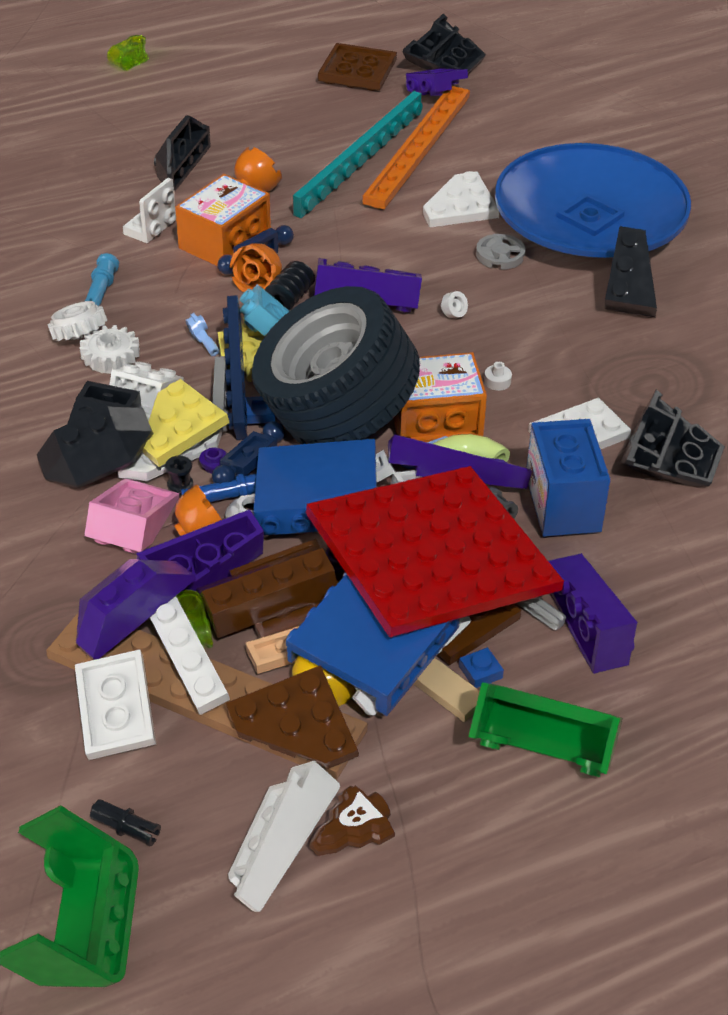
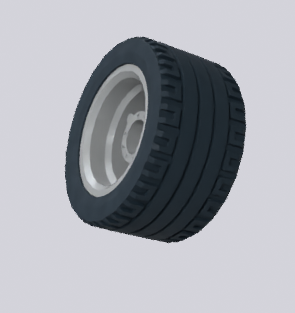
M345 286L314 295L285 314L269 330L260 343L253 361L252 379L255 389L261 395L264 402L297 442L313 444L362 440L390 422L405 406L414 392L419 378L420 357L409 336L379 294L363 287Z

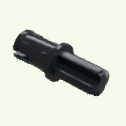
M102 799L97 800L91 807V819L115 829L119 836L126 834L146 843L148 846H152L157 839L145 831L157 836L160 834V824L135 815L134 810L131 808L124 810Z

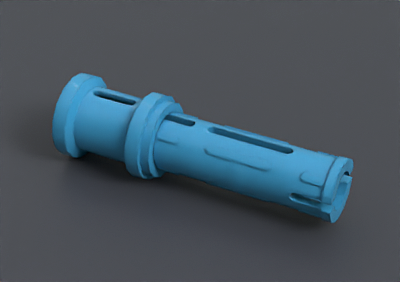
M108 253L101 254L97 258V268L91 273L92 284L85 301L95 302L97 306H100L107 287L111 286L114 281L113 274L119 268L118 259Z

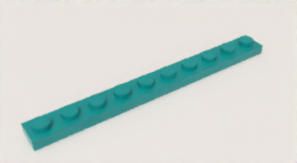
M413 91L293 195V216L303 218L309 211H312L327 195L338 188L344 180L349 178L353 172L361 167L370 157L374 156L379 149L385 146L405 126L409 125L414 118L419 116L423 108L421 103L422 93Z

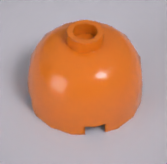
M247 147L238 157L234 167L237 180L267 193L278 185L282 179V174L280 170L275 171L272 167L275 162L258 148L249 150V147Z
M252 243L239 248L233 254L230 262V268H233L234 276H232L233 282L242 292L249 288L252 290L257 284L265 290L271 281L282 271L280 257L272 248L265 244Z
M197 484L186 491L176 503L175 515L178 523L174 527L180 536L222 520Z

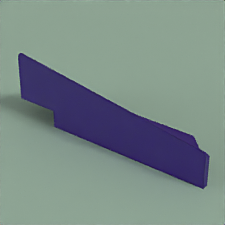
M393 435L388 441V463L415 466L416 476L425 477L471 466L485 484L522 489L528 488L532 470L509 464L503 459L481 457L399 435Z

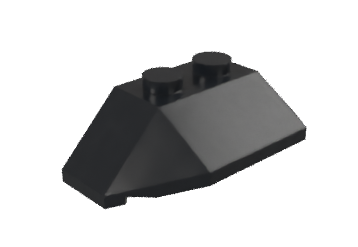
M188 115L181 120L166 138L154 158L157 177L161 183L167 178L173 179L174 191L178 189L211 147L210 127Z
M107 406L53 430L37 453V458L47 481L80 488L132 465L143 450L147 440L154 433L143 408Z

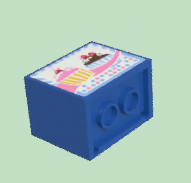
M591 420L533 422L531 424L526 468L532 470L528 486L542 536L602 532L611 479Z

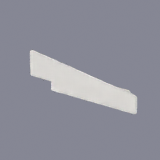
M316 761L292 767L286 782L269 787L228 873L230 881L237 887V891L234 893L235 897L254 912L262 910L340 789V784Z

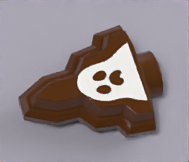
M356 785L354 787L349 786L338 795V803L329 810V821L317 829L310 842V848L317 856L337 853L347 846L361 848L371 842L380 845L395 837V832L388 820L391 815L388 804L377 792L367 796Z

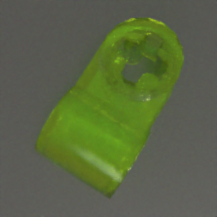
M133 35L113 45L107 53L108 61L126 71L140 63L146 62L148 60V54L145 52L146 38L142 35Z
M193 590L181 591L175 597H177L202 646L206 645L207 648L213 647L210 623L206 618L201 595Z

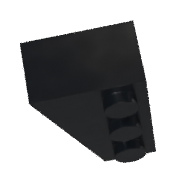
M619 227L605 296V309L656 318L657 304L646 230Z

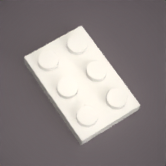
M599 397L534 421L590 419L600 450L629 439L631 429ZM529 423V433L531 432L532 423Z
M141 650L75 664L85 754L88 760L156 745L144 659Z

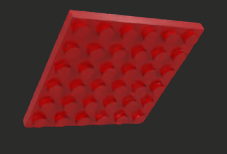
M471 466L308 503L306 506L307 516L389 637L558 592L563 588L564 580Z

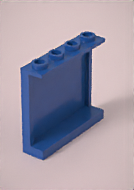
M375 439L259 448L254 516L264 530V536L318 532L306 514L308 503L377 488Z
M345 572L339 583L328 589L322 602L317 607L310 609L305 621L289 633L286 639L288 662L292 663L300 655L318 666L321 665L323 669L376 698V711L388 716L459 628L460 618L389 637Z

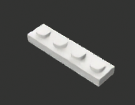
M174 597L167 604L161 605L150 619L199 714L202 715L229 701L230 697L177 597Z

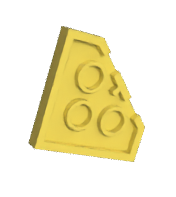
M179 379L157 393L149 418L154 434L147 440L142 451L146 457L160 467L169 458L178 456L229 424L228 415L182 379Z

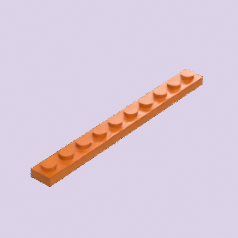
M452 86V90H446L364 193L363 204L377 209H385L469 99L470 90Z

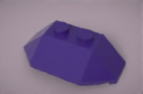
M129 559L80 598L76 636L78 647L93 660L100 659L156 613L161 605L167 604L195 581V575L177 561Z

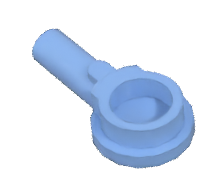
M195 313L190 314V318L186 319L185 322L196 341L198 340L199 343L202 342L211 356H216L220 350L213 339L205 332L208 326L201 315L196 316Z

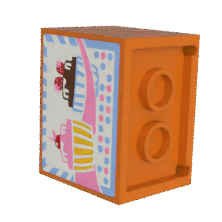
M226 174L221 175L175 206L179 249L216 266L221 256H233L234 246L271 228L270 193Z
M474 353L420 357L419 378L414 392L405 406L393 418L397 435L427 443L444 436L449 437L461 434L483 436L487 394Z

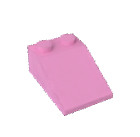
M125 478L89 502L84 536L95 539V542L99 544L121 546L127 552H141L155 540L178 501L180 493Z

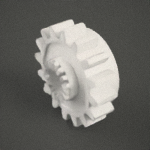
M84 301L56 311L51 316V323L47 325L53 340L57 339L60 341L64 338L66 340L70 338L75 340L80 337L83 338L85 334H91L92 330H98V326L105 325L107 317L102 306L95 305L93 301Z
M114 325L111 329L102 326V330H92V335L85 334V340H80L81 360H84L86 366L89 365L92 370L100 373L111 374L112 369L121 368L123 364L132 365V363L136 362L135 357L140 355L139 339L135 337L134 331L127 332V327L118 330L117 325Z

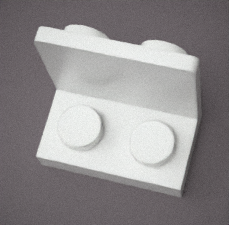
M167 178L140 199V213L123 226L124 235L149 243L176 220L173 179Z
M135 362V365L123 364L121 368L112 369L109 385L140 391L142 408L146 413L151 414L157 393L179 379L184 381V377L177 376L176 371L160 368V371L151 369V364Z

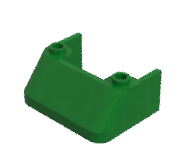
M482 682L468 737L474 739L481 738L479 745L500 750L501 744L511 745L571 761L581 765V773L600 777L601 773H609L623 718L512 688Z
M60 805L19 827L18 832L46 849L44 857L45 872L54 883L63 887L54 942L40 934L33 935L0 951V965L39 986L108 987L120 982L126 972L139 872L138 860L130 848Z

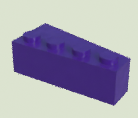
M249 509L138 552L137 559L177 561L195 575L196 580L175 596L183 609L199 598L197 588L229 577V570L248 564L263 554L264 530Z
M582 553L549 560V563L564 580L562 590L550 594L559 611L566 616L565 622L592 673L595 674L628 666L631 652L634 650V637L638 622Z

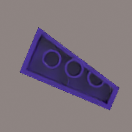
M318 258L314 295L345 286L363 287L379 294L387 305L396 306V310L411 312L412 308L418 309L422 276L417 273L385 269V272H379V268L367 265L354 269V265L342 261L329 265L327 264V259Z

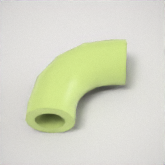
M474 434L452 435L433 443L434 445L481 457L503 459L506 462L510 456V451L502 444L488 437Z

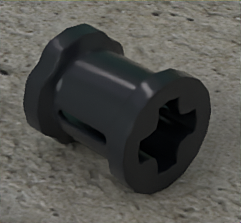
M178 455L169 458L165 464L166 472L170 478L167 482V487L169 491L177 492L181 495L180 489H188L194 486L193 479L190 477L192 463L185 456Z

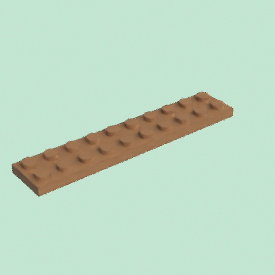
M78 613L46 650L48 659L74 670L75 664L93 660L76 643ZM135 629L101 657L105 658L140 649L144 659L150 702L301 765L311 762L299 756L294 758L272 750L268 745L255 740L250 742L239 738L227 709V702L200 715L160 638ZM210 659L230 697L229 701L272 685L269 682ZM342 713L353 740L358 747L367 733L368 723ZM348 761L329 769H323L337 780Z

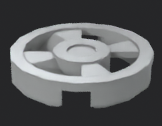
M507 234L487 235L480 239L476 246V258L480 263L489 268H492V264L501 265L502 270L512 269L522 264L523 257L525 256V245L522 241ZM503 239L509 240V245L507 243H503ZM510 252L519 253L516 257L510 258Z

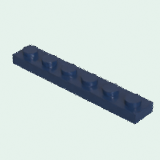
M238 295L227 296V307L223 308L224 324H228V328L223 329L225 344H229V348L224 349L226 365H230V369L225 370L227 386H231V391H226L228 408H232V413H227L230 422L228 424L229 430L234 429L236 440H244L248 436L242 322Z

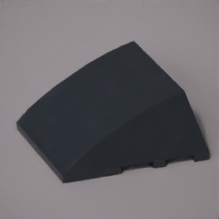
M444 13L433 22L431 29L418 41H411L403 49L406 60L426 70L467 69V72L470 73L486 56L470 38H464L458 33L459 28L457 26L452 27L446 21L448 17Z
M656 389L634 428L620 463L640 473L669 482L698 487L710 486L725 446L700 425L690 424L681 416L682 410L677 406L672 409L661 399L663 394Z

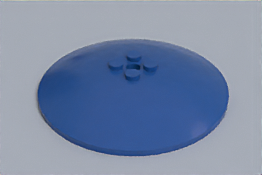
M559 144L526 153L515 159L502 171L495 189L497 209L506 223L516 232L530 241L549 249L585 257H614L620 226L646 230L649 251L661 247L681 233L688 222L691 211V198L688 189L672 170L641 153L604 144Z

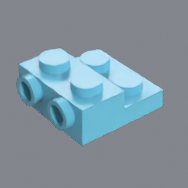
M258 284L252 290L250 288L247 289L240 297V301L243 303L240 312L244 314L245 324L252 331L256 332L258 330L264 336L289 312L286 307Z

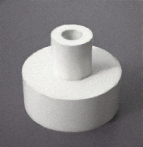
M459 291L447 293L442 299L441 309L449 318L462 317L468 309L467 298Z
M495 362L494 365L489 366L485 370L484 384L492 390H505L511 385L512 372L509 368L505 367L503 362Z

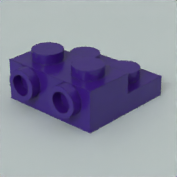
M432 69L406 73L407 91H416L422 93L421 95H428L430 92V96H439L443 94V91L452 90V84H458L459 79L468 78L467 69Z

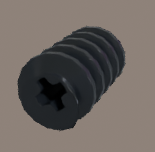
M292 261L271 281L270 285L265 288V291L290 311L295 303L299 301L300 297L314 284L315 274L305 263Z

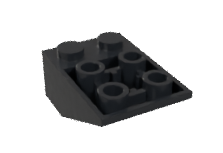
M87 381L75 399L67 424L107 406L142 408L140 391Z

